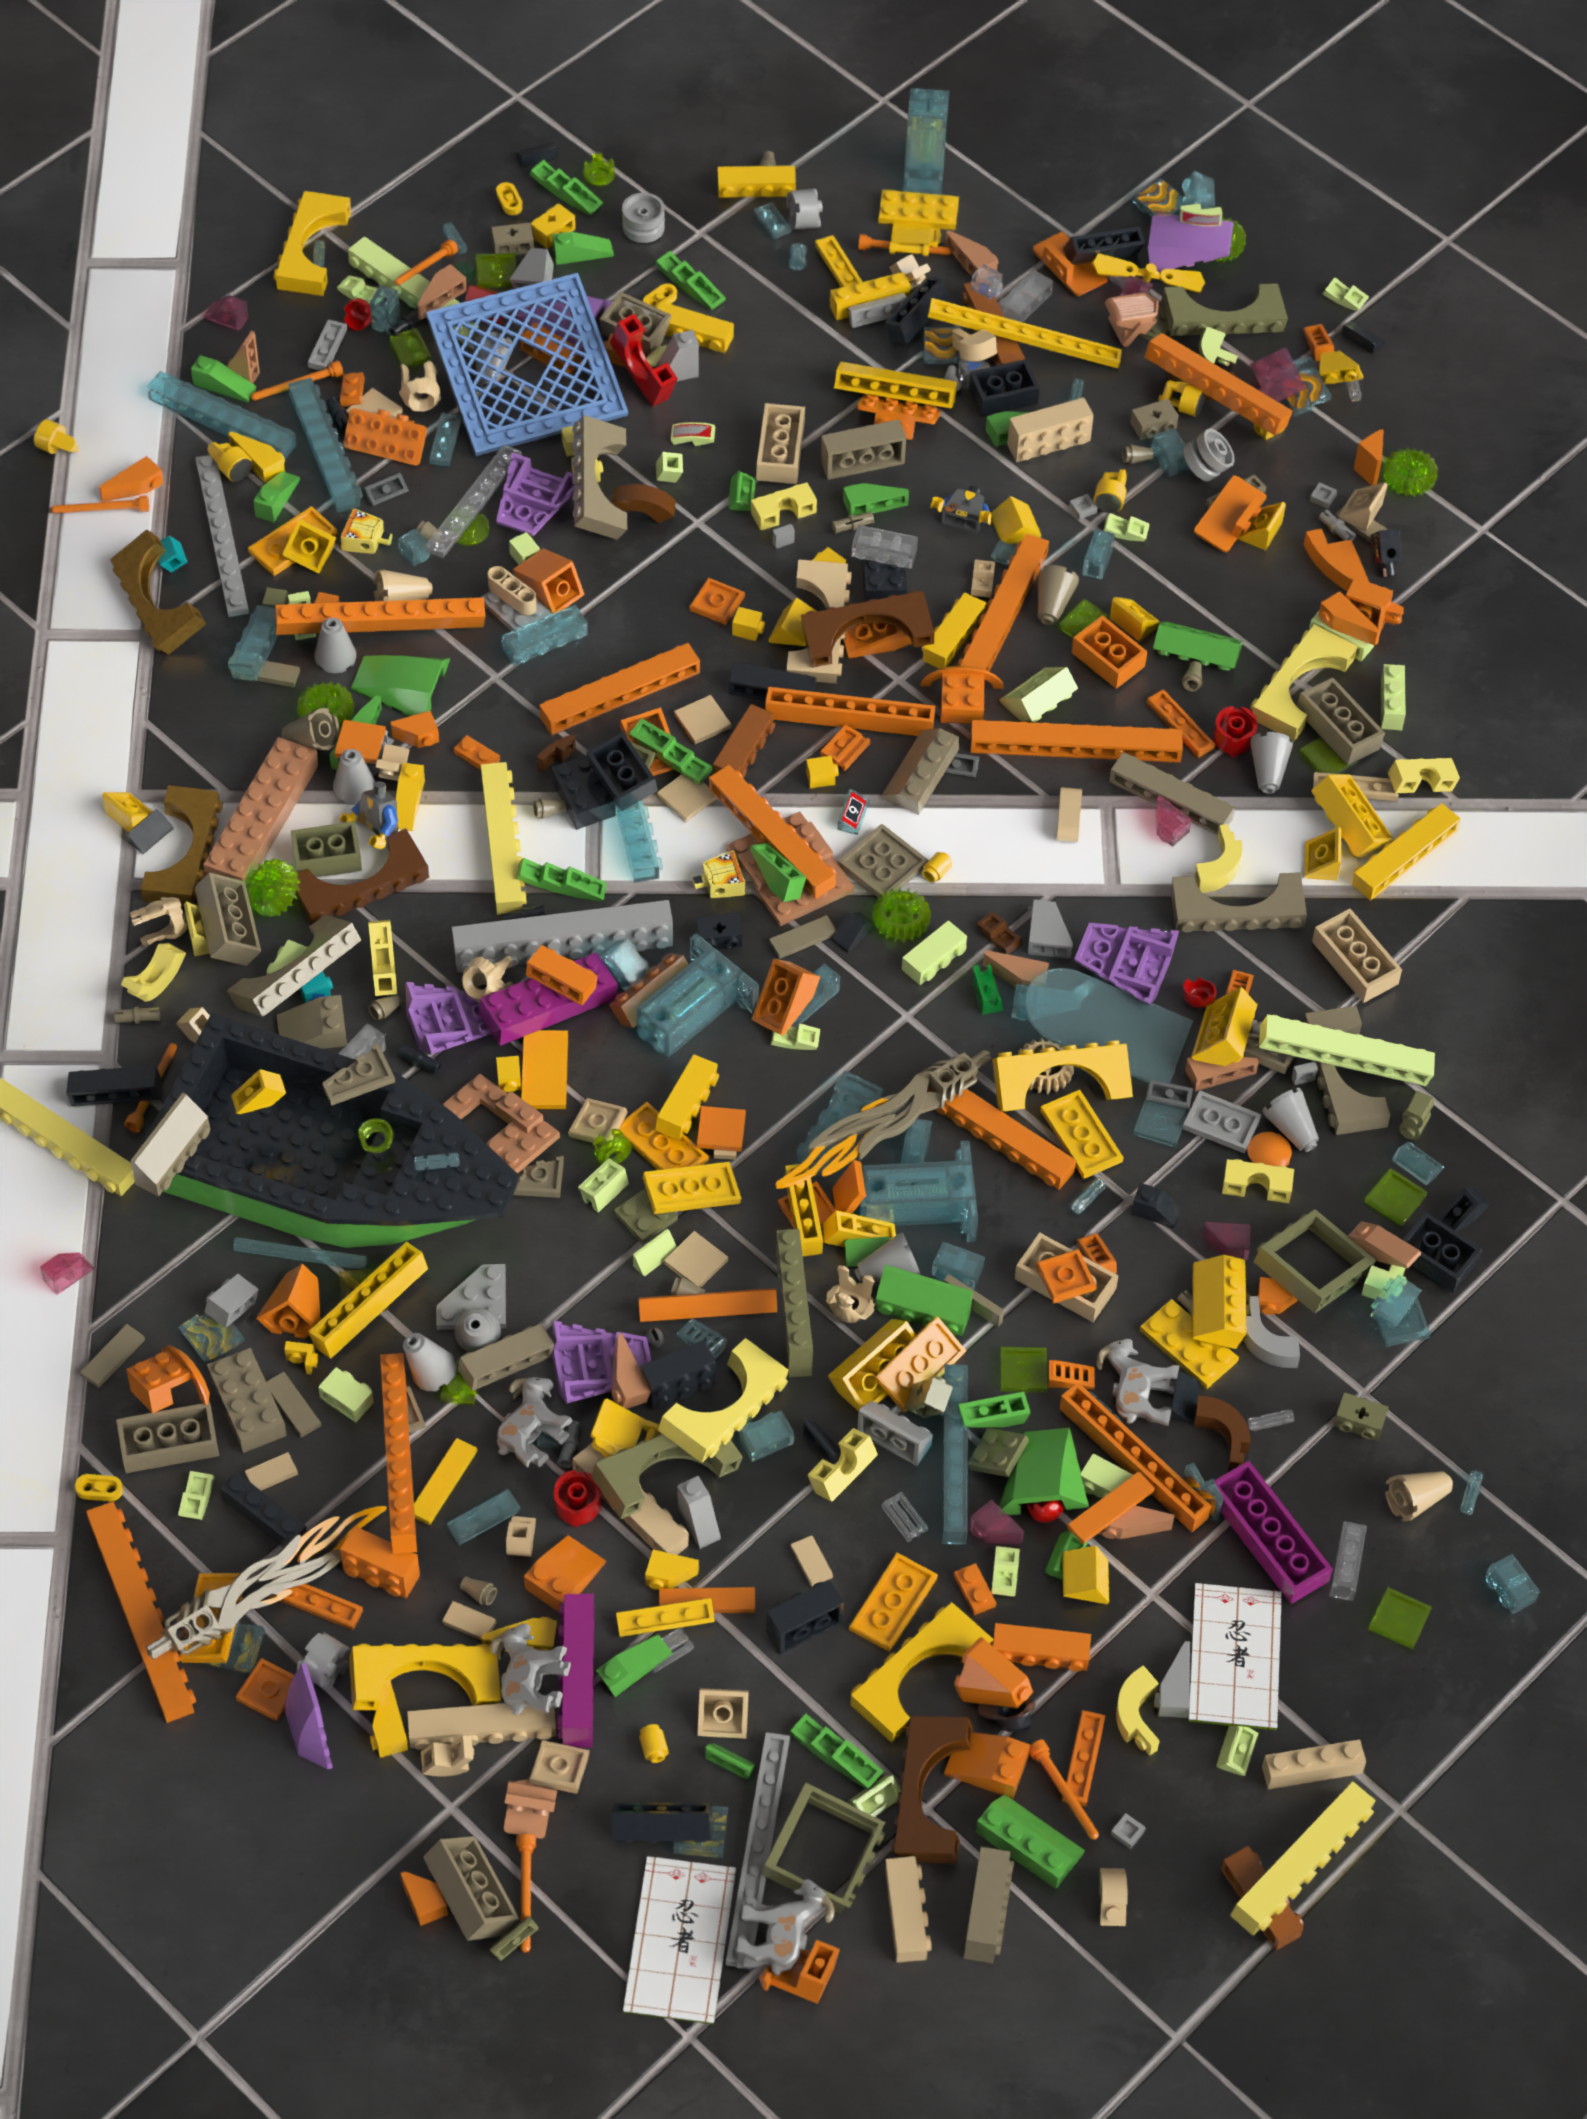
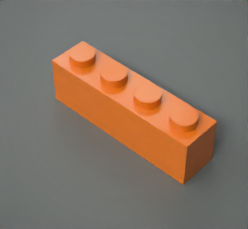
M995 1623L993 1647L1010 1662L1021 1663L1025 1666L1043 1665L1050 1669L1058 1667L1069 1668L1071 1671L1078 1672L1088 1668L1091 1634Z

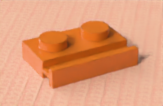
M845 724L821 750L820 756H832L833 764L841 766L842 770L846 771L870 745V739L862 737L861 733Z

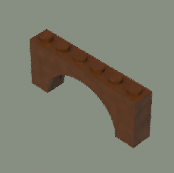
M911 591L904 595H891L878 600L870 599L863 603H850L843 607H830L823 611H809L801 615V625L812 668L832 664V651L837 640L851 628L866 623H884L900 629L910 638L914 648L934 644L935 633L924 591Z
M405 828L387 837L390 853L385 865L375 875L364 881L348 885L331 884L315 877L309 869L288 876L290 890L310 925L324 915L331 917L342 916L351 910L364 907L370 902L381 900L387 895L403 891L409 886L422 883L428 879V864L407 829Z
M911 1716L910 1725L906 1727L908 1746L903 1751L905 1770H901L900 1781L903 1785L902 1792L898 1793L897 1799L898 1807H900L899 1815L895 1816L897 1834L896 1838L892 1840V1852L896 1854L897 1858L915 1857L916 1863L957 1864L960 1840L955 1830L943 1829L932 1823L925 1816L922 1807V1793L928 1775L942 1759L955 1752L971 1750L973 1726L968 1717Z

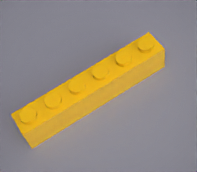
M840 362L836 371L834 388L952 408L955 402L958 382Z
M1442 803L1436 808H1431L1426 816L1421 820L1417 819L1409 830L1402 831L1397 839L1392 843H1387L1380 853L1373 854L1365 865L1358 866L1353 872L1352 886L1371 901L1457 832L1461 818Z
M405 1242L309 1331L315 1348L330 1359L336 1355L428 1269L423 1253L408 1242Z

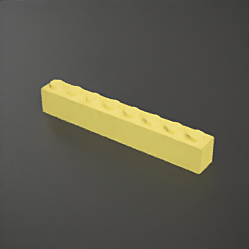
M506 762L481 764L497 915L520 910L519 907L527 904L526 892H521V887L525 886L524 882L516 879L519 861L522 857L517 856V852L521 851L520 840L515 839V835L519 834L518 823L513 822V817H517L516 805H511V800H515L514 788H509V783H513L512 771H507Z
M0 1078V1119L5 1124L13 1125L23 1136H29L40 1147L48 1148L58 1159L63 1158L75 1170L80 1169L86 1173L90 1180L98 1181L110 1193L115 1192L122 1196L135 1182L131 1162Z
M1352 1782L1236 1904L1230 1916L1252 1935L1259 1929L1264 1931L1273 1920L1270 1917L1274 1913L1279 1915L1287 1906L1285 1901L1289 1897L1293 1900L1302 1890L1300 1885L1303 1882L1308 1884L1316 1875L1314 1870L1318 1866L1322 1869L1331 1859L1329 1854L1332 1851L1337 1853L1345 1844L1343 1839L1346 1836L1351 1838L1359 1829L1358 1823L1361 1820L1365 1823L1374 1813L1371 1808L1376 1800Z

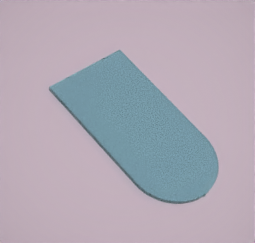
M1058 968L1045 971L1038 975L1032 981L1029 988L1026 989L1025 1010L1032 1026L1046 1039L1061 1046L1076 1045L1077 1049L1085 1048L1084 1044L1098 1043V1047L1106 1046V1042L1119 1040L1120 1044H1127L1131 1076L1149 1083V1079L1165 1083L1171 1082L1184 1044L1188 1039L1187 1036L1193 1020L1153 1003L1149 1006L1126 991L1072 969Z

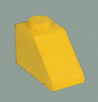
M259 1069L231 1096L237 1114H243L272 1106L286 1092L279 1074Z
M652 1550L645 1574L646 1585L655 1590L674 1588L698 1575L699 1560Z

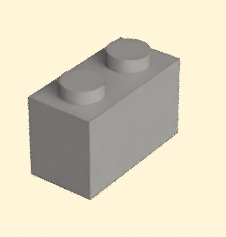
M237 1274L232 1279L225 1280L220 1289L216 1292L212 1291L207 1296L205 1313L226 1328L255 1304L259 1289Z

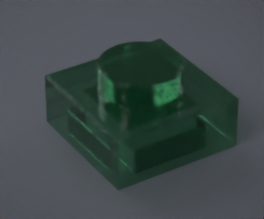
M457 261L454 267L466 277V285H468L476 272L475 266Z

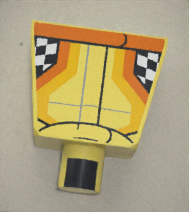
M357 509L352 510L341 535L342 551L373 554L376 552L379 543L390 545L392 541V533L384 532L382 519Z
M734 850L704 861L702 863V875L692 877L694 889L706 887L711 898L745 895V881Z

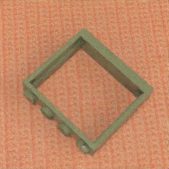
M1313 1210L1309 1214L1304 1213L1296 1223L1287 1225L1283 1232L1275 1233L1270 1241L1267 1243L1262 1242L1256 1249L1258 1253L1254 1259V1263L1314 1314L1367 1277L1371 1265L1374 1266L1376 1262L1375 1258L1317 1210ZM1308 1229L1353 1265L1320 1290L1275 1253Z
M805 1783L766 1861L761 1875L793 1891L802 1887L803 1879L776 1865L808 1802L871 1834L841 1898L823 1890L831 1900L834 1911L841 1914L844 1907L850 1908L856 1896L852 1893L854 1887L860 1888L866 1875L862 1872L864 1866L870 1867L876 1853L872 1852L875 1844L880 1846L885 1833L881 1830L885 1822Z

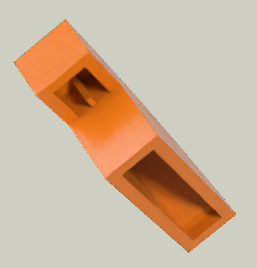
M1322 529L1306 532L1304 546L1316 566L1335 584L1348 592L1355 577L1369 582L1352 540L1328 544Z

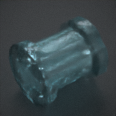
M794 244L789 250L791 254L789 266L794 270H802L806 267L805 255L807 248L802 244Z

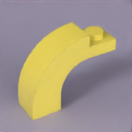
M1228 824L1219 826L1218 841L1222 856L1212 862L1196 864L1194 878L1196 885L1202 893L1223 888L1234 879L1239 870L1242 841H1235L1234 833L1230 832Z
M390 920L368 922L375 996L397 994Z
M169 943L158 944L153 958L146 969L137 976L124 977L121 985L128 989V993L145 1002L156 998L177 974L186 952Z
M1143 1665L1127 1678L1121 1688L1116 1709V1720L1119 1731L1126 1743L1135 1738L1137 1746L1142 1751L1145 1750L1150 1756L1157 1751L1159 1740L1141 1719L1139 1707L1157 1693L1159 1683Z

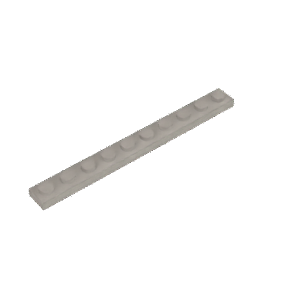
M210 455L195 457L228 617L249 614L218 463Z
M767 1732L765 1735L726 1965L737 1967L739 1937L746 1939L750 1945L755 1946L759 1922L743 1921V1907L746 1905L747 1897L754 1898L758 1903L762 1904L766 1877L761 1875V1872L771 1853L790 1736Z

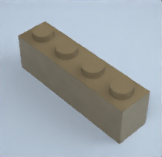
M541 1324L534 1327L529 1326L515 1335H507L501 1341L486 1344L482 1349L475 1352L465 1353L460 1357L458 1371L470 1390L474 1391L551 1358L554 1343Z

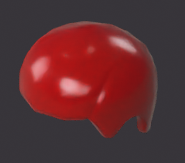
M361 298L351 299L344 307L346 312L344 322L350 329L355 331L363 330L371 323L373 310L370 303Z
M1200 977L1194 982L1186 979L1182 985L1184 1000L1191 1007L1203 1008L1209 1006L1217 997L1215 985L1210 981L1202 980Z
M1062 1500L1027 1504L1033 1519L1042 1523L1056 1520L1064 1511Z

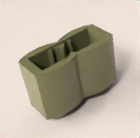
M1420 1091L1414 1093L1402 1115L1403 1121L1399 1126L1400 1134L1405 1138L1414 1141L1419 1138L1431 1117L1430 1111L1434 1105L1433 1097Z

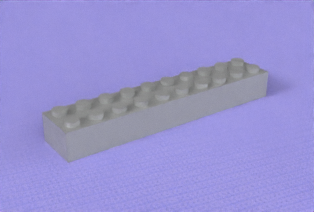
M669 900L452 927L457 973L464 972L465 968L470 965L471 959L476 957H483L495 964L510 956L513 959L512 967L525 965L541 945L548 949H553L556 953L567 959H579L596 952L601 956L673 946V920Z

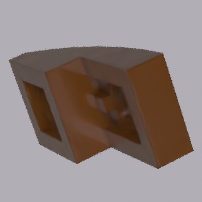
M569 735L561 738L537 755V769L544 773L556 759L564 763L576 750L575 736Z
M991 912L976 923L986 938L1004 954L1011 953L1023 944L1022 938L1007 927V922L994 912Z

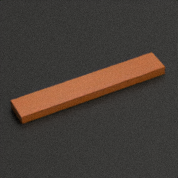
M776 1288L639 1298L640 1322L777 1312Z

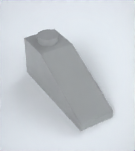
M1189 1641L1184 1642L1160 1685L1159 1693L1154 1695V1707H1158V1716L1188 1718L1190 1709Z

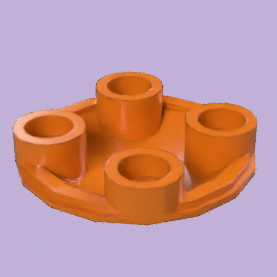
M1262 1132L1255 1135L1250 1140L1247 1148L1248 1156L1252 1163H1264L1270 1166L1286 1167L1292 1155L1291 1146L1287 1139L1273 1132Z

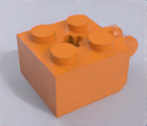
M1354 578L1346 598L1380 632L1385 622L1393 623V625L1402 622L1401 615L1404 613V607L1391 602L1392 590L1366 580Z

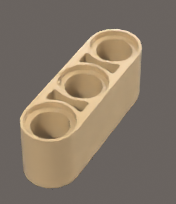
M494 566L488 570V587L492 593L522 615L529 616L536 612V593L534 590L500 566Z
M1061 787L1056 839L1058 841L1078 842L1082 789Z

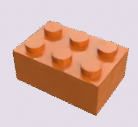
M1103 615L1073 637L1072 654L1115 689L1145 667L1147 651Z
M356 1526L353 1527L340 1548L343 1570L346 1574L353 1578H362L372 1587L377 1588L379 1586L387 1590L394 1597L400 1596L407 1599L420 1577L417 1554L413 1552L393 1554L391 1542Z

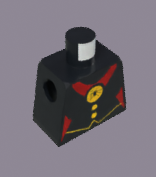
M1400 528L1379 530L1370 535L1375 566H1383L1384 577L1396 576L1395 564L1402 562Z

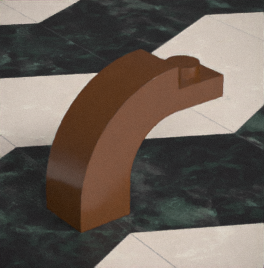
M627 484L614 488L613 496L607 498L618 509L624 512L640 511L646 513L658 524L674 517L676 500L666 492L649 485Z
M1198 1395L1194 1427L1213 1429L1225 1437L1229 1445L1228 1472H1230L1239 1465H1242L1244 1454H1248L1250 1432L1247 1423L1242 1415L1230 1404L1217 1398Z

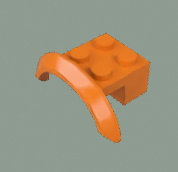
M969 666L941 668L927 675L921 682V686L931 687L934 681L942 678L941 723L972 724V720H983L984 679L992 684L993 689H1003V682L996 675L985 669Z
M170 1345L164 1346L162 1352L126 1369L131 1392L152 1413L172 1405L171 1388L191 1379L197 1388L200 1400L205 1405L209 1403V1390L196 1365L184 1352Z
M816 1940L811 1952L801 1949L799 1960L793 1965L792 1969L780 1972V1976H776L771 1969L772 1966L767 1965L764 1973H761L759 1976L763 1990L767 1991L769 1986L773 1985L818 2004L834 1970L840 1949Z

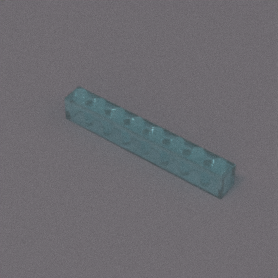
M160 371L147 386L150 401L228 437V433L232 431L270 445L277 452H280L284 459L296 447L295 432L279 426L271 420H266L256 413L242 409L238 405L229 403L221 397H216L206 390L192 386L188 382L181 381L171 374Z
M312 378L288 383L290 399L337 513L361 507L360 498L363 497L361 488L355 484L357 481L354 471L350 472L349 459L343 455L344 448L342 442L337 441V430L331 426L332 419L330 413L326 414L325 412L326 404L324 399L319 397L321 395L318 385H314Z
M945 1364L943 1379L953 1389L943 1413L942 1544L966 1545L968 1532V1427L963 1425L958 1404L968 1402V1365Z

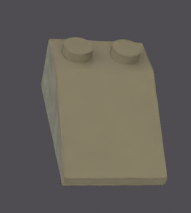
M341 995L319 997L277 1015L278 1032L281 1036L322 1049L347 1046Z

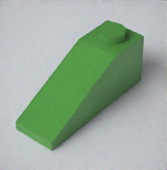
M576 232L552 234V248L556 265L614 256L609 239Z
M200 355L191 368L193 385L245 402L249 401L251 394L256 390L254 384L217 360Z
M1004 411L987 417L986 431L995 447L1008 443L1010 418L1027 413Z
M281 471L263 485L253 501L255 517L274 523L300 481V477Z
M861 483L844 487L843 502L849 515L854 514L855 516L871 511L873 514L908 506V489Z
M769 843L752 845L750 850L770 890L783 902L800 899L806 876Z
M1024 1392L958 1404L964 1427L1004 1428L1024 1424L1031 1413Z
M658 1634L616 1655L597 1669L596 1672L613 1696L616 1697L673 1653Z

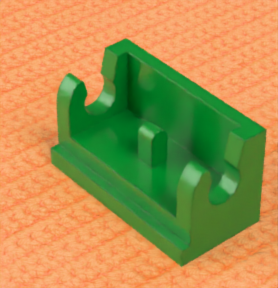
M989 964L986 966L987 969L985 971H980L979 965L972 967L971 980L982 1015L1003 1011L1002 1001L991 965Z

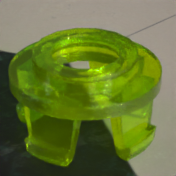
M602 153L592 154L591 163L584 162L583 175L585 180L596 186L610 183L615 177L613 159H609L608 163L603 160Z
M612 1129L613 1139L608 1141L600 1134L594 1139L593 1145L597 1149L594 1151V1154L600 1165L614 1151L616 1156L609 1159L617 1164L624 1161L630 1154L631 1143L628 1139L624 1138L621 1130Z

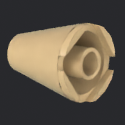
M383 569L376 570L374 584H377V591H374L375 601L425 600L432 594V583L427 578Z
M1443 1471L1395 1475L1386 1481V1485L1389 1484V1491L1385 1493L1395 1516L1400 1515L1404 1518L1402 1521L1405 1522L1413 1520L1448 1495L1452 1490L1453 1482L1451 1477Z

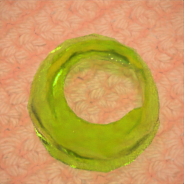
M378 1118L370 1119L363 1123L358 1131L362 1147L366 1151L382 1153L392 1144L393 1130L385 1120ZM378 1131L385 1135V1142L381 1146L373 1147L366 1144L365 1139L373 1132Z

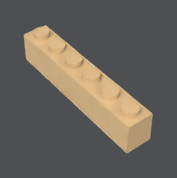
M591 1443L572 1458L573 1470L592 1474L595 1463L604 1456L595 1450ZM641 1489L645 1497L641 1510L622 1519L653 1550L678 1555L688 1547V1531L683 1525H677L669 1511L665 1508L661 1509L650 1493L646 1494ZM601 1491V1498L613 1509Z
M505 1703L408 1711L410 1748L424 1750L433 1742L451 1745L462 1735L471 1736L472 1746L481 1742L498 1744L505 1740L522 1742L529 1738L546 1740L552 1736H557L555 1707L549 1708V1713L527 1707L518 1715H513V1710L509 1709Z

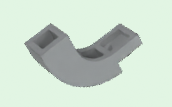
M1249 1296L1248 1305H1246V1335L1242 1339L1244 1344L1254 1356L1267 1364L1282 1368H1297L1300 1359L1299 1338L1278 1336L1269 1332L1263 1326L1260 1319L1259 1296Z

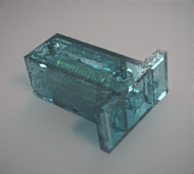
M910 89L903 192L942 194L949 91Z
M696 933L690 938V964L637 1007V1033L641 1039L650 1042L658 1053H663L669 1058L736 1001L742 1009H747L753 1014L759 1000V984Z
M960 1141V1150H956V1161L863 1165L866 1197L861 1202L860 1216L892 1223L895 1226L961 1223V1232L966 1233V1242L976 1241L978 1213L969 1141Z

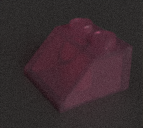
M1286 347L1250 364L1262 392L1277 402L1306 389Z

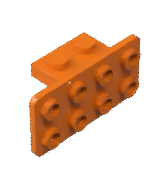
M1060 232L1034 245L1033 252L1075 296H1082L1107 283V276L1097 275L1093 262L1072 265L1067 260L1063 247L1070 238L1065 233Z
M871 394L864 395L857 405L859 410L876 413L874 424L899 419L906 439L909 440L913 439L916 421L935 424L941 414V411L937 410L935 406L926 405L923 407L918 406L915 402L907 401L903 403L898 402V399H883Z
M356 408L350 410L343 442L345 448L415 466L420 464L427 433L426 426L415 424L414 421L408 420L409 416L389 415L390 411L378 409V412H368Z
M1233 476L1197 524L1194 534L1220 551L1227 553L1241 533L1248 531L1252 524L1250 522L1251 519H1256L1262 510L1260 507L1267 498L1266 494L1238 476Z

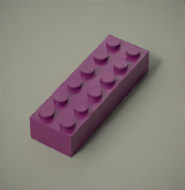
M597 952L574 961L581 967L589 969L598 975L596 989L582 1006L532 978L480 998L479 1015L499 1046L615 1000L618 984Z
M1250 1461L1211 1482L1209 1494L1213 1496L1211 1501H1216L1215 1506L1290 1604L1329 1582L1333 1570Z
M565 1594L564 1603H560L559 1640L560 1646L567 1648L566 1654L563 1655L561 1661L570 1662L571 1667L568 1676L558 1675L559 1691L563 1694L558 1714V1739H563V1745L576 1748H593L594 1594Z

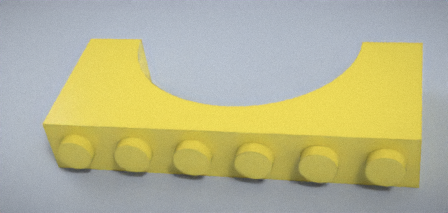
M1315 624L1309 631L1306 630L1300 644H1295L1291 656L1284 659L1280 671H1275L1271 678V683L1264 686L1260 698H1256L1253 701L1250 709L1256 716L1257 722L1277 733L1287 735L1289 739L1295 741L1305 728L1307 714L1302 712L1293 703L1289 693L1291 684L1303 673L1317 668H1333L1346 672L1355 659L1358 646Z
M746 1338L732 1350L727 1363L738 1376L742 1386V1396L736 1403L724 1410L709 1413L692 1411L676 1403L662 1416L658 1431L701 1463L708 1457L712 1458L719 1450V1446L722 1443L724 1445L727 1444L732 1438L733 1433L736 1430L740 1431L745 1426L749 1417L754 1418L763 1404L767 1405L772 1400L776 1391L781 1392L788 1382L786 1377L789 1370Z

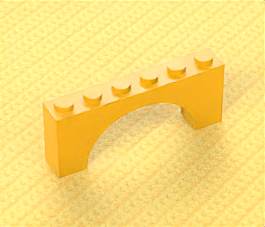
M304 191L302 199L299 198L298 211L294 212L293 226H290L288 230V241H284L283 255L280 254L279 267L274 271V280L277 283V289L323 296L328 282L327 270L310 262L304 256L302 250L306 241L315 232L333 225H347L351 213L350 198Z
M1118 1040L1106 1042V1046L1098 1047V1043L1084 1044L1085 1048L1077 1049L1076 1045L1063 1046V1051H1055V1047L1043 1048L1041 1049L1042 1053L1035 1054L1033 1050L1020 1051V1055L1012 1056V1052L998 1053L999 1057L992 1059L998 1109L1002 1112L1025 1109V1097L1032 1081L1044 1070L1058 1065L1074 1066L1090 1073L1101 1085L1106 1100L1133 1097L1127 1044H1120Z
M951 1602L946 1608L944 1606L941 1607L930 1623L925 1622L919 1628L918 1634L914 1638L909 1637L902 1644L901 1650L896 1654H890L880 1669H874L863 1685L858 1684L852 1690L851 1706L893 1743L906 1731V1727L910 1722V1717L903 1710L898 1697V1688L905 1674L915 1664L931 1656L950 1654L963 1657L964 1652L980 1637L984 1638L992 1646L994 1639Z
M359 1644L353 1646L349 1655L352 1710H377L381 1700V1690L396 1676L415 1670L434 1671L452 1678L466 1691L472 1706L499 1704L501 1693L497 1653L493 1655L490 1651L491 1646L487 1644L477 1646H465L463 1644L453 1646H441L439 1644L429 1646H417L416 1644L394 1646L392 1644L370 1646L368 1644Z

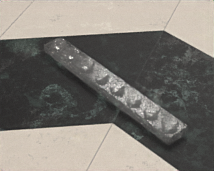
M506 445L502 446L425 545L426 552L442 558L445 557L507 477L512 452L521 455V451Z

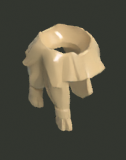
M431 361L425 362V377H416L415 380L409 381V369L404 364H401L402 381L399 394L406 406L410 407L412 411L424 412L437 405L441 400L440 388L436 382V366ZM422 393L429 394L426 399H422Z
M161 897V901L152 902L146 907L130 912L131 918H134L131 920L134 926L164 914L170 916L169 926L161 931L140 938L143 946L150 945L158 940L176 939L186 932L188 924L185 922V916L182 915L180 899Z
M507 956L495 964L483 957L471 959L470 965L465 968L462 977V985L468 996L480 1004V998L512 986V982L504 983L501 978L505 970L512 967L513 959ZM482 984L487 985L483 990L478 989V986Z
M839 1265L837 1270L839 1272L840 1284L833 1286L827 1292L826 1302L833 1315L842 1322L855 1323L860 1320H866L872 1315L875 1305L871 1296L873 1292L872 1286L874 1285L873 1277L865 1275L862 1278L863 1283L856 1284L855 1280L849 1276V1269ZM851 1297L856 1298L859 1302V1306L855 1310L852 1309L854 1300Z

